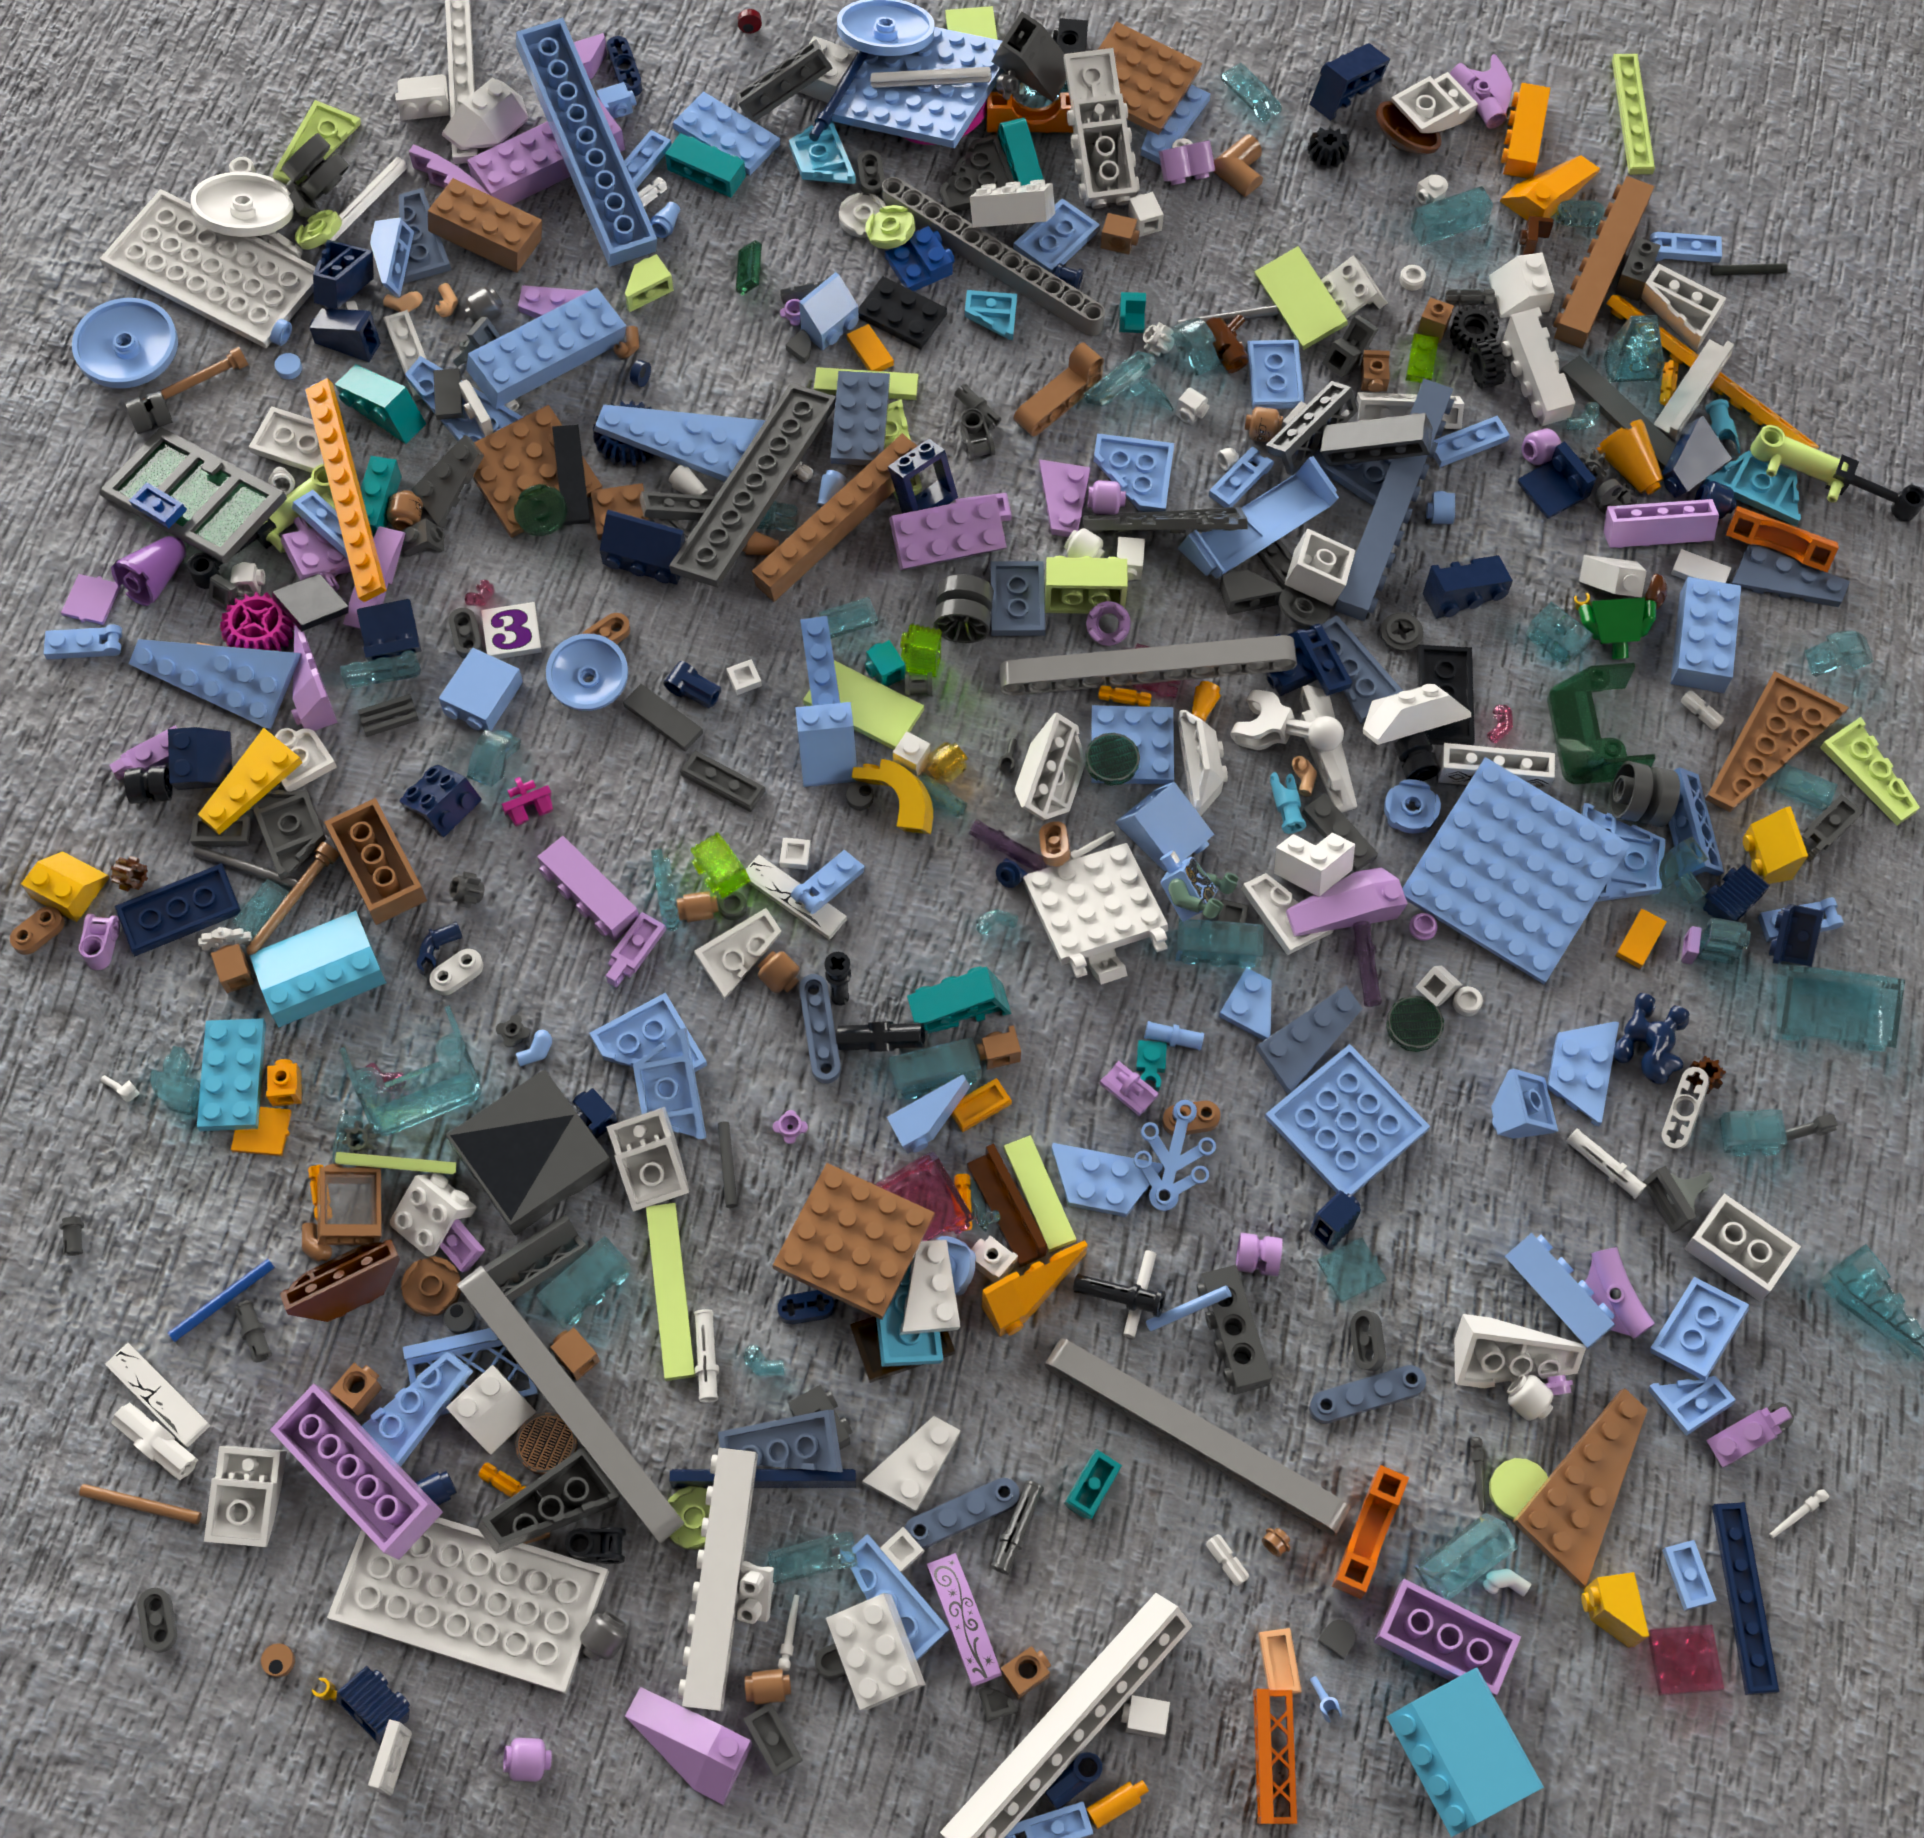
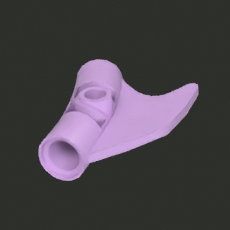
M1495 54L1491 56L1490 69L1485 72L1469 69L1462 63L1457 64L1450 72V75L1478 103L1476 111L1483 119L1485 125L1490 129L1499 127L1507 118L1506 112L1512 90V81L1505 67Z
M1609 1248L1591 1253L1592 1263L1588 1277L1584 1281L1594 1292L1591 1298L1598 1306L1604 1303L1615 1315L1612 1321L1616 1326L1611 1331L1629 1335L1633 1339L1637 1338L1651 1328L1655 1322L1636 1295L1624 1269L1618 1248ZM1616 1289L1620 1290L1622 1293L1621 1297L1617 1300L1612 1299L1611 1292Z

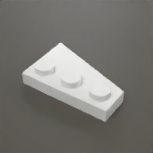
M1267 873L1244 883L1241 888L1246 898L1287 955L1332 934L1334 931L1329 930L1294 937L1286 910L1298 904V902L1292 898L1291 892Z
M767 908L694 951V955L724 1000L780 936L781 929Z
M947 1240L922 1241L912 1260L909 1276L910 1284L904 1305L905 1313L900 1335L954 1331L961 1327Z
M933 1416L862 1481V1484L916 1513L960 1435V1430Z

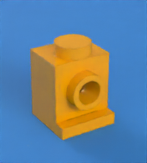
M280 1059L275 1061V1065L267 1066L266 1097L273 1107L302 1104V1071L297 1063H293L292 1060Z

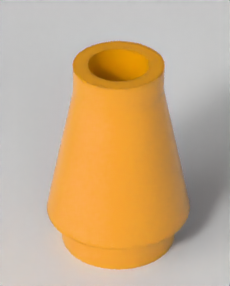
M1201 681L1199 686L1195 687L1191 714L1205 722L1221 697L1219 693L1220 687L1209 681Z

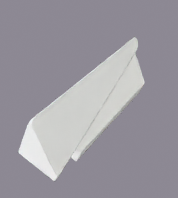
M1309 685L1302 686L1299 701L1304 712L1301 714V721L1312 723L1322 716L1335 718L1330 695L1326 696L1323 689ZM1304 738L1333 804L1341 813L1357 808L1342 743L1334 750L1320 751L1311 744L1309 738Z

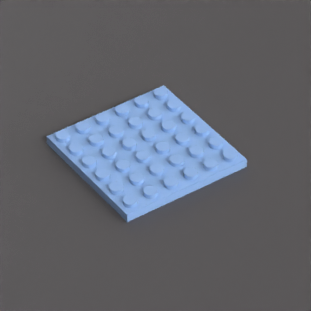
M934 27L932 42L918 52L900 56L868 54L833 113L832 121L955 148L995 87L999 75L1005 71L991 62L1002 40ZM990 67L992 74L991 81L983 83L873 88L870 82L871 74L876 72Z
M1485 757L1402 889L1409 903L1430 914L1540 983L1545 984L1631 844Z

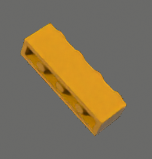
M1521 83L1519 92H1514L1511 107H1515V111H1510L1508 126H1512L1511 130L1507 129L1504 144L1508 145V149H1503L1501 163L1505 164L1503 174L1526 179L1533 177L1539 156L1550 87Z

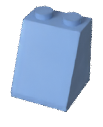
M851 702L795 707L803 786L858 782L852 778L853 767H857Z
M1175 782L1154 789L1115 822L1164 871L1167 870L1160 861V858L1166 853L1174 850L1182 862L1193 852L1198 854L1208 847V840L1214 835Z

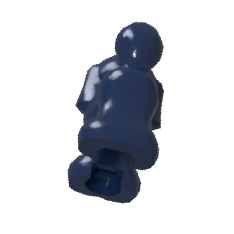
M1639 993L1635 998L1633 1015L1625 1026V1035L1615 1044L1614 1057L1619 1063L1626 1064L1634 1055V1043L1636 1041L1645 1042L1650 1050L1643 1055L1641 1069L1649 1081L1663 1085L1668 1081L1673 1072L1683 1068L1684 1063L1681 1058L1670 1052L1676 1043L1675 1032L1684 1030L1688 1026L1690 1014L1687 1009L1674 1005L1664 1021L1649 1022L1646 1018L1652 1016L1656 1007L1654 1006L1656 1000L1649 994Z

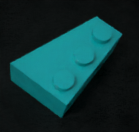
M355 364L335 383L340 393L339 398L346 406H351L404 444H407L427 424L405 386Z

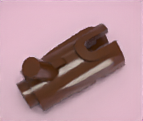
M1237 315L1228 325L1223 318H1210L1205 322L1202 330L1203 336L1216 353V357L1224 359L1221 364L1228 374L1239 371L1248 363L1246 358L1249 356L1242 342L1236 338L1237 329L1245 322L1244 317L1241 315Z

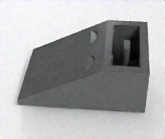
M1021 11L1001 42L991 62L1006 72L1014 70L1015 78L1054 102L1067 81L1063 58L1064 52L1042 24Z

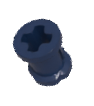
M1059 263L1055 276L1077 290L1080 289L1084 269L1077 271L1064 267L1062 263Z

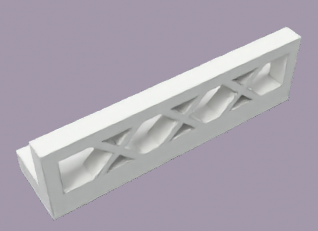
M1709 339L1654 423L1663 434L1676 440L1730 358L1734 347L1733 343L1727 341L1724 346H1721Z
M1357 392L1359 404L1357 421L1410 415L1417 394ZM1451 396L1450 399L1455 401L1450 414L1444 413L1442 420L1446 421L1444 428L1461 429L1464 402L1460 396Z

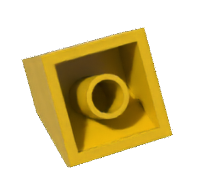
M1791 806L1752 823L1743 836L1744 849L1749 852L1752 860L1751 869L1768 884L1792 880L1808 857Z
M62 851L38 861L21 885L31 899L45 906L54 907L62 915L78 922L110 877Z
M1634 1572L1597 1577L1584 1588V1593L1581 1595L1584 1611L1589 1612L1592 1622L1628 1648L1635 1647L1649 1637Z

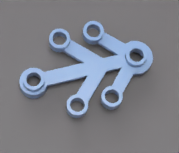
M1181 1100L1173 1108L1172 1113L1176 1120V1125L1169 1152L1158 1135L1159 1128L1155 1123L1148 1122L1141 1129L1142 1138L1149 1142L1164 1167L1162 1180L1151 1165L1152 1157L1149 1152H1137L1134 1157V1164L1142 1170L1152 1187L1149 1193L1150 1203L1160 1211H1168L1174 1208L1180 1193L1196 1184L1205 1183L1209 1178V1171L1206 1167L1196 1166L1191 1171V1175L1174 1183L1178 1170L1202 1156H1210L1216 1149L1215 1141L1212 1138L1205 1137L1200 1140L1196 1147L1180 1155L1188 1123H1191L1197 1114L1195 1104L1189 1100ZM1182 1106L1189 1107L1191 1111L1189 1116H1183L1180 1113ZM1152 1127L1155 1130V1135L1148 1137L1144 1132L1145 1128ZM1209 1142L1212 1145V1150L1205 1152L1201 1147L1202 1143ZM1139 1155H1145L1148 1158L1146 1165L1138 1163L1137 1158ZM1196 1170H1202L1205 1173L1203 1180L1195 1178L1194 1173ZM1167 1191L1170 1195L1169 1200L1162 1201L1159 1198V1192Z

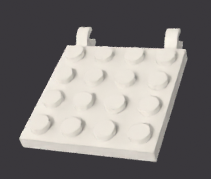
M1127 843L1067 861L1058 867L1052 866L1029 873L1023 877L1024 886L1061 965L1070 963L1076 978L1087 975L1085 966H1087L1086 957L1150 937L1156 952L1168 949L1165 940H1167L1165 932L1168 931V923Z

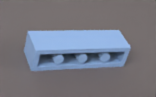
M1530 1233L1505 1257L1588 1349L1591 1348L1616 1326L1612 1321L1615 1315L1604 1303L1598 1306L1591 1298L1594 1294L1592 1289L1583 1280L1577 1283L1570 1273L1574 1270L1562 1257L1556 1260L1549 1251L1553 1247L1542 1235L1536 1238Z

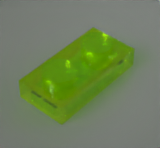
M1413 334L1405 380L1422 383L1423 379L1432 381L1439 337Z

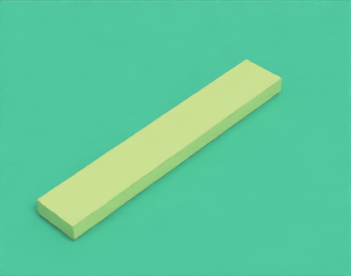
M1613 54L1612 65L1629 175L1653 174L1655 165L1638 54Z
M676 1203L646 1207L664 1378L665 1381L696 1377Z

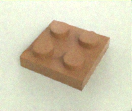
M643 483L598 489L591 492L598 540L602 539L605 517L608 510L648 520V517L643 516L639 500L641 491H644Z

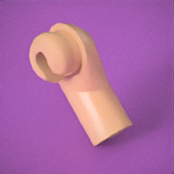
M443 283L438 287L443 300L439 301L440 305L436 304L435 310L441 317H449L454 312L458 299L450 285Z
M417 291L408 292L400 298L387 294L383 300V305L398 312L405 310L410 312L422 303L423 297Z

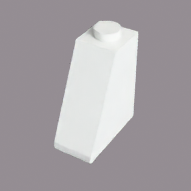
M1584 555L1579 582L1613 594L1642 597L1647 571L1637 561Z

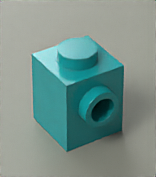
M890 640L884 643H877L866 651L867 662L864 664L868 675L871 678L875 677L878 683L888 687L905 678L906 664Z

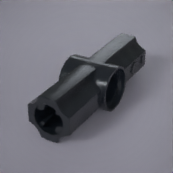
M893 1021L868 1022L866 1025H839L836 1032L838 1050L843 1051L869 1049V1052L894 1051V1049L924 1048L926 1041L924 1023L919 1022L893 1024Z

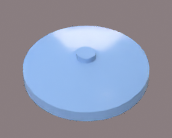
M859 0L847 5L839 12L837 17V33L847 45L859 51L881 56H900L918 52L932 42L934 37V20L927 11L906 1Z
M140 298L114 299L95 307L79 322L72 338L73 356L82 373L91 381L110 388H131L155 379L171 364L178 347L177 331L168 313L159 305Z

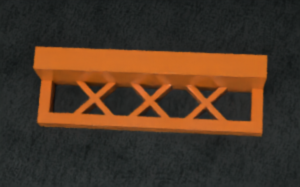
M1254 1689L1257 1824H1297L1292 1690ZM1270 1697H1285L1286 1711L1278 1719L1270 1713ZM1285 1717L1286 1728L1280 1723ZM1276 1727L1287 1737V1744L1279 1753L1271 1746V1732ZM1286 1750L1287 1762L1281 1757L1286 1752ZM1277 1760L1288 1769V1778L1280 1787L1273 1781L1272 1766ZM1287 1784L1289 1796L1283 1791ZM1279 1793L1289 1802V1817H1274L1273 1800Z

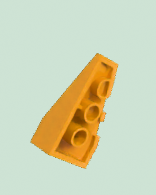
M1582 155L1517 183L1500 199V202L1527 221L1529 216L1551 218L1600 171V168Z
M1085 1240L1054 1254L1049 1259L1050 1263L1046 1265L1038 1261L1032 1264L1022 1276L1016 1271L982 1290L981 1307L999 1337L1006 1333L1009 1336L1013 1335L1024 1327L1023 1323L1032 1316L1086 1255L1088 1245Z

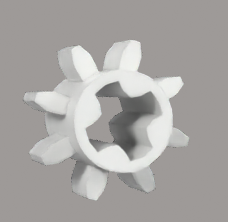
M1160 322L1157 326H1149L1143 335V341L1147 343L1144 349L1157 357L1161 353H1168L1174 345V338L1171 336L1174 331Z

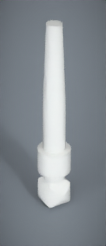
M1112 831L1078 850L1074 849L1071 851L1068 861L1080 858L1115 836V833Z
M1822 1489L1818 1490L1814 1497L1810 1496L1803 1502V1506L1769 1534L1770 1537H1776L1809 1511L1813 1512L1819 1507L1820 1502L1828 1500V1493Z
M794 1595L785 1640L784 1644L781 1645L780 1654L782 1658L779 1659L778 1667L783 1669V1671H789L791 1666L789 1658L793 1655L794 1649L792 1643L796 1626L799 1595Z

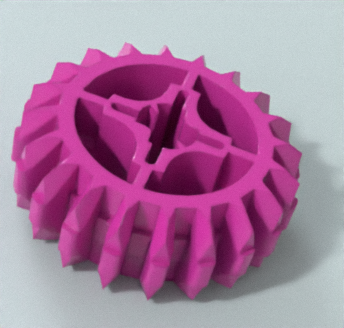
M255 592L253 597L245 594L243 600L235 598V605H227V612L222 613L220 629L223 641H225L227 647L281 651V646L288 647V640L293 639L295 624L267 592L263 596Z

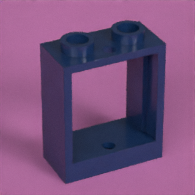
M931 439L921 443L888 466L902 514L948 505L958 498L945 449ZM933 464L938 481L915 496L910 479Z

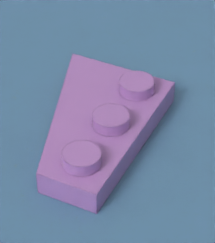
M1039 459V469L1043 481L1042 485L1047 503L1051 535L1069 537L1074 530L1079 531L1090 476V467Z

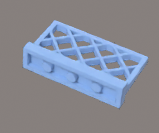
M491 1328L403 1347L410 1385L417 1380L415 1365L424 1363L432 1365L433 1361L438 1360L447 1351L466 1361L468 1367L472 1365L484 1373L485 1370L473 1363L480 1351L489 1350L496 1355L491 1365L496 1366L498 1361L502 1359L515 1367L507 1378L509 1382H511L518 1370L525 1375L527 1374L518 1363L516 1365L503 1356L507 1349ZM502 1347L499 1353L492 1348ZM473 1353L469 1359L463 1356L465 1354ZM529 1377L530 1389L518 1391L523 1397L538 1394L537 1387ZM464 1383V1385H463V1387H465V1388L469 1387V1386H468L467 1384H465V1383ZM445 1408L440 1416L451 1413Z

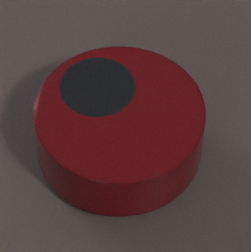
M745 9L738 14V27L742 32L751 34L760 30L762 19L758 11Z

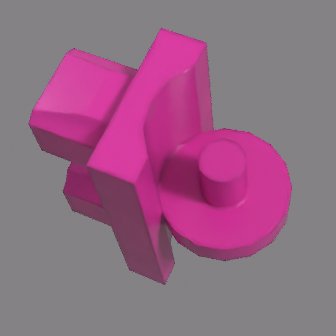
M520 777L514 779L517 786L507 791L510 798L519 794L521 796L502 804L504 814L509 815L515 826L529 821L524 809L529 805H535L539 816L553 811L549 786L546 785L527 793L526 791L536 788L535 783L531 780L523 784Z

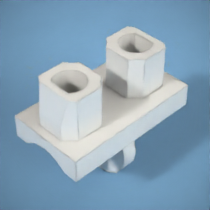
M747 1561L742 1563L737 1619L739 1621L754 1624L756 1621L767 1622L769 1620L771 1596L774 1589L773 1567H759Z

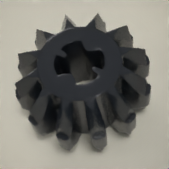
M1330 126L1327 130L1320 127L1317 132H1313L1307 147L1310 161H1317V167L1325 165L1327 170L1330 165L1338 168L1340 163L1345 162L1349 153L1350 142L1347 141V134H1341L1340 128L1334 131Z

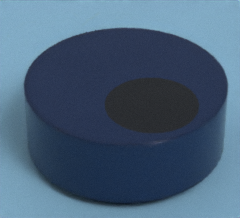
M637 360L633 364L630 371V381L633 385L644 387L647 384L651 375L650 363Z

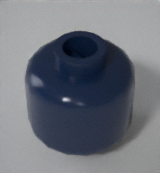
M1715 481L1701 485L1694 500L1713 499L1719 514L1718 519H1722L1727 513L1731 514L1736 506L1733 489Z

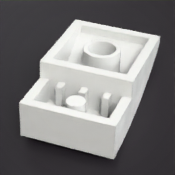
M1448 72L1436 79L1429 76L1391 98L1394 105L1421 133L1439 132L1462 124L1475 117L1478 103Z
M665 1107L607 1126L616 1154L614 1157L633 1211L689 1193L681 1156Z
M219 1446L216 1476L211 1480L204 1542L258 1547L268 1546L279 1502L287 1451Z

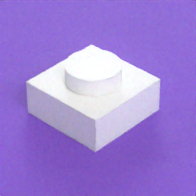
M752 659L726 668L736 695L762 686Z
M783 838L779 862L780 867L808 870L811 840Z
M902 1527L880 1547L900 1572H903L925 1552L905 1527Z

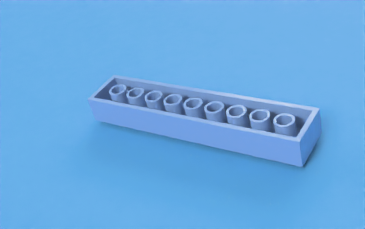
M563 17L517 31L516 48L608 266L611 267L656 252L657 237Z

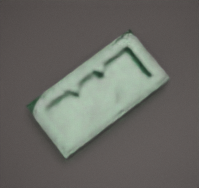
M756 240L738 251L736 292L741 295L759 285L762 244Z

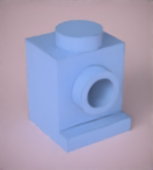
M624 82L596 90L597 97L613 119L633 113L632 106L636 105V99L633 91H628Z

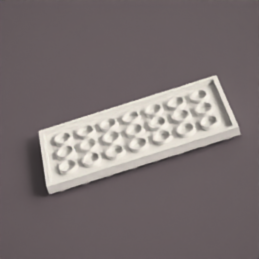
M162 189L156 193L100 257L103 266L264 348H267L271 343L270 335L275 323L279 319L289 322L314 292L313 273L316 268L315 266L256 236H229L209 230L194 218L190 203Z
M440 1517L436 1519L399 1560L383 1553L361 1529L327 1618L343 1625L567 1694L583 1648L580 1635L595 1613L609 1571L606 1568L525 1543L496 1554L478 1529Z

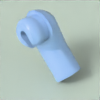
M538 1030L534 1035L530 1049L516 1053L519 1066L546 1058L552 1045V1037L548 1031Z

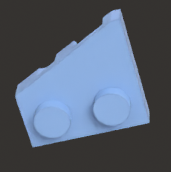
M1246 967L1220 1011L1219 1017L1263 1041L1270 1037L1272 980Z
M1716 1376L1708 1377L1706 1381L1686 1379L1678 1380L1676 1384L1660 1386L1659 1383H1653L1648 1389L1686 1436L1734 1405L1736 1400Z

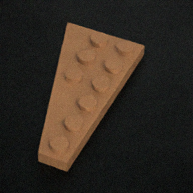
M1774 671L1705 800L1731 812L1843 716L1849 707Z
M1626 1388L1617 1393L1512 1521L1580 1588L1587 1585L1648 1410Z

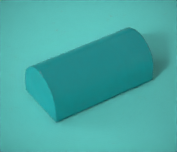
M1095 1449L1065 1500V1506L1083 1518L1092 1519L1122 1465L1098 1449Z

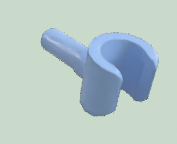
M1317 1676L1312 1677L1310 1682L1321 1701L1320 1709L1326 1722H1331L1327 1713L1332 1709L1337 1710L1340 1717H1342L1338 1701L1328 1696Z

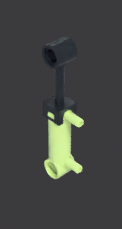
M1767 425L1763 427L1751 444L1750 450L1756 459L1764 462L1770 461L1766 471L1768 476H1776L1780 463L1826 482L1825 488L1830 490L1827 496L1829 502H1837L1839 494L1842 495L1851 484L1893 502L1891 505L1892 514L1901 521L1914 519L1924 506V490L1920 487L1908 485L1897 493L1855 475L1859 461L1843 454L1838 459L1786 437L1784 432L1777 426Z
M324 464L317 466L312 471L311 478L286 495L287 499L237 553L255 540H258L266 549L274 545L281 553L286 552L281 543L279 533L293 524L297 517H301L292 509L293 502L311 490H314L335 509ZM201 552L189 558L187 568L196 586L202 589H209L210 577L216 574L220 576L219 566L223 563Z

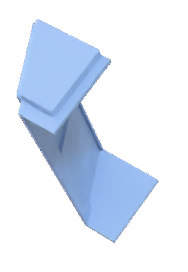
M1309 457L1296 474L1241 508L1247 517L1248 529L1230 531L1212 529V531L1200 534L1197 530H1194L1184 539L1178 550L1206 576L1212 574L1217 579L1222 574L1232 570L1331 507L1339 498L1336 494L1337 489L1316 459Z

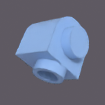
M1445 491L1432 493V501L1426 505V519H1431V524H1453L1455 518V493H1447Z

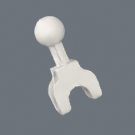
M1252 690L1247 698L1250 710L1258 714V718L1251 722H1237L1230 733L1231 738L1237 745L1254 750L1266 749L1276 743L1286 744L1290 735L1309 738L1311 744L1320 751H1331L1341 744L1344 737L1343 727L1337 719L1330 716H1322L1312 723L1296 720L1291 708L1283 706L1275 693L1262 690Z

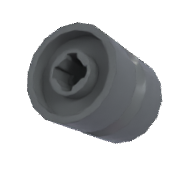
M161 390L147 394L145 400L138 397L125 401L137 434L152 430V425L154 424L161 427L173 423Z

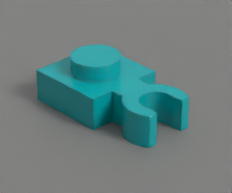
M1138 1040L1136 1071H1144L1140 1078L1144 1082L1152 1080L1155 1083V1090L1159 1091L1161 1077L1158 1073H1165L1167 1042Z

